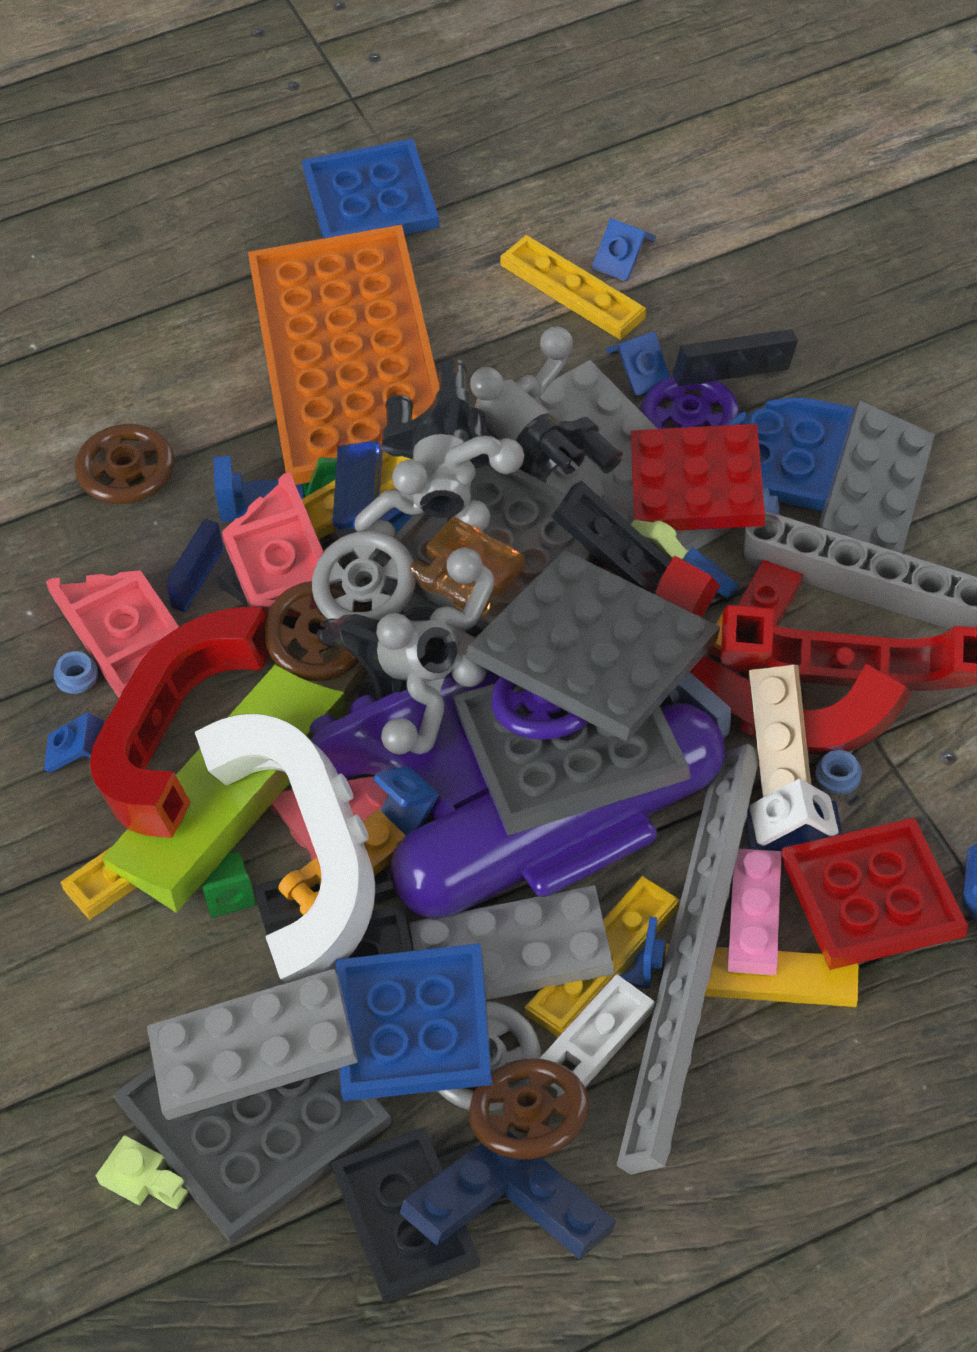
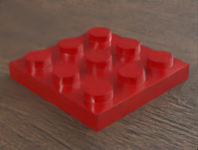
M757 424L631 430L634 520L652 523L654 521H662L671 526L675 531L765 526Z
M915 817L782 848V864L829 970L966 937L968 924Z

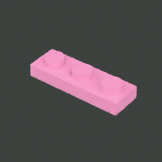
M738 848L739 854L735 862L732 878L727 972L776 975L781 851Z

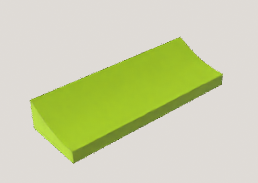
M275 664L228 717L244 714L275 717L296 727L312 740L313 736L309 728L314 720L323 715H332L335 720H339L347 716L344 692L309 682ZM199 749L176 774L191 804L173 838L146 836L127 829L102 857L105 867L177 913L288 786L290 780L286 772L274 769L261 770L226 786L208 772L201 749Z

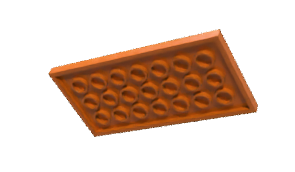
M402 225L248 252L286 473H291L295 485L310 483L317 461L321 457L358 459L359 465H362L384 452L382 449V431L386 427L385 403L387 399L394 395L409 397L413 403V420L432 405L435 395L439 391V381Z

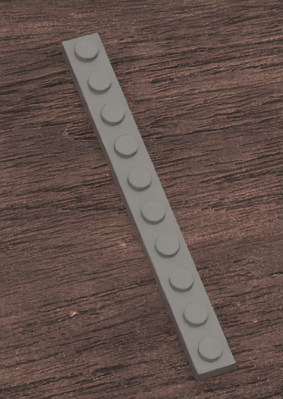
M749 744L725 752L726 758L718 776L708 785L616 1165L630 1175L665 1167L671 1151L672 1135L677 1114L681 1107V1096L687 1070L691 1063V1053L697 1027L701 1020V1009L707 983L711 977V966L716 944L720 937V927L726 901L730 894V883L739 854L738 848L744 823L748 815L747 809L756 780V770L759 761L758 751Z

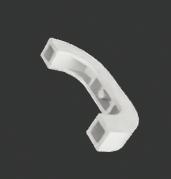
M259 714L237 715L221 719L195 731L208 772L226 786L261 770L274 769L287 773L320 863L322 879L318 896L309 911L296 922L265 937L279 977L285 983L331 969L336 970V960L347 959L360 943L372 915L375 897L373 868L364 842L369 840V835L361 818L357 814L353 815L348 801L353 800L354 796L347 779L343 774H337L330 759L307 736L291 724L275 717Z

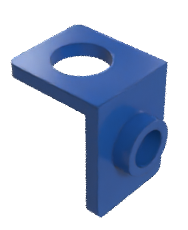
M610 218L592 268L620 280L628 281L644 239L655 242L656 236Z
M655 331L605 348L607 354L619 351L635 396L647 393L655 384L670 377Z
M87 712L51 732L47 741L44 770L52 773L82 756L90 758L95 740L105 721Z
M409 766L377 772L373 780L388 794L380 811L405 835L423 826L439 794Z
M657 917L649 918L646 945L636 956V967L632 971L621 973L620 977L634 987L650 989L653 968L662 969L665 940L657 939Z

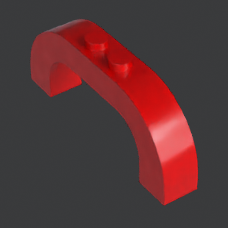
M674 555L660 579L655 595L703 618L720 585L711 575ZM705 654L690 670V673L731 707V716L742 721L738 729L757 740L750 681L717 663ZM866 664L851 690L839 702L819 710L803 709L808 754L826 755L834 750L850 751L869 743L882 734L896 720L912 694L905 685Z
M728 605L723 611L721 661L727 667L741 673L749 674V670L798 665L800 682L853 687L863 668L868 664L905 685L909 691L947 690L977 685L976 627L954 626L948 632L939 636L918 639H896L785 628L773 624L774 609Z
M262 607L230 608L195 618L162 638L144 656L135 669L99 732L90 757L91 775L96 786L116 819L129 830L146 836L173 838L191 802L174 771L145 769L182 701L193 687L204 679L223 671L262 669L269 656L264 641L266 615Z

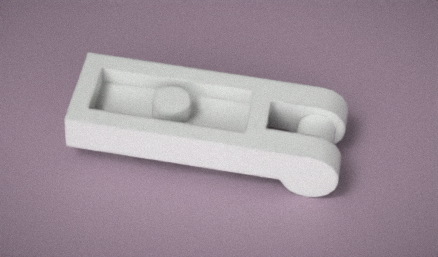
M616 974L539 1059L550 1060L559 1064L568 1059L577 1066L572 1072L579 1077L586 1088L591 1080L654 1012L655 1001ZM555 1083L550 1085L558 1091L557 1097L565 1093Z

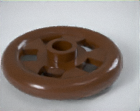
M138 424L114 425L97 432L83 444L76 457L75 474L81 487L93 498L111 504H131L149 498L168 482L174 468V453L167 439L152 428ZM122 441H138V446L136 447L130 443H122ZM100 450L107 452L104 463L94 461L95 456ZM156 453L158 463L146 465L144 456ZM106 474L114 481L107 486L97 479ZM140 476L144 477L145 481L129 487L127 482L133 481Z
M312 581L299 583L284 591L271 605L264 623L266 648L271 658L279 667L307 681H327L340 677L350 671L359 660L347 650L337 646L341 655L332 661L324 662L319 652L326 651L330 647L324 646L318 639V634H312L308 629L312 624H321V622L328 618L319 609L310 608L311 599L314 598ZM335 583L330 585L333 599L346 595L342 586ZM355 601L354 612H366L361 602ZM289 610L301 614L296 621L294 629L282 625ZM294 640H297L301 647L308 650L300 660L287 650V647Z
M537 1058L516 1060L492 1071L493 1085L478 1086L470 1101L469 1120L476 1137L489 1150L513 1159H536L561 1150L581 1132L589 1109L587 1091L574 1072L559 1063ZM519 1080H530L531 1085L521 1086L513 1091L508 1086ZM553 1083L565 1092L556 1099H552L550 1093L545 1089ZM504 1102V1115L489 1117L490 1104ZM553 1113H557L565 1118L553 1130L547 1127ZM513 1126L517 1131L528 1134L526 1139L507 1136L510 1127Z

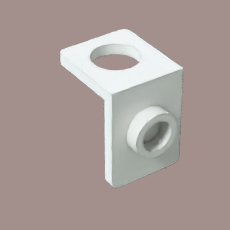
M800 778L752 803L750 806L757 843L763 846L806 823L831 837L838 834L830 796ZM813 799L819 804L820 808L822 809L824 819H822L816 812L813 805Z

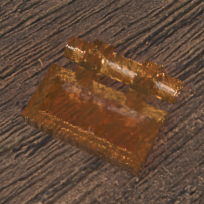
M453 516L427 544V556L434 559V561L428 566L419 560H415L410 566L409 572L415 579L420 581V586L433 594L440 592L452 599L453 605L463 611L476 582L460 584L447 577V559L453 551L463 547L475 550L480 555L483 565L491 570L495 583L492 592L498 596L526 567L525 555ZM489 599L481 616H485L491 607Z

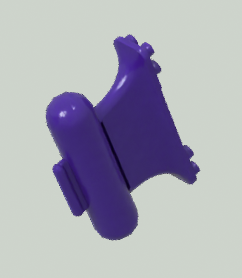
M487 670L484 680L473 687L460 685L454 680L452 672L445 676L439 692L445 705L435 744L427 753L415 754L409 751L401 755L393 754L384 747L381 739L383 727L387 722L395 718L409 720L416 726L419 733L426 705L412 698L407 689L400 693L390 694L378 701L371 695L362 696L351 705V714L339 720H335L332 715L320 716L312 722L309 731L313 736L311 741L330 759L337 774H343L347 780L358 775H376L377 772L409 766L439 794L430 811L435 820L409 832L396 845L390 862V879L399 899L414 914L437 920L454 916L525 879L535 894L541 897L550 896L651 844L657 836V831L648 816L705 788L718 776L726 758L725 742L718 724L698 706L682 702L661 706L660 709L689 766V780L507 836L464 731L453 696L495 684L500 678L499 675Z

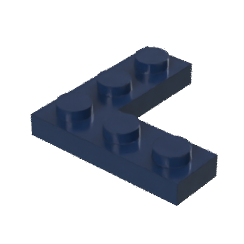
M508 1131L507 1136L517 1138L513 1133ZM482 1143L403 1201L400 1214L438 1246L501 1196L505 1195L579 1259L609 1236L616 1223L612 1216L544 1159H513L504 1157L489 1150Z

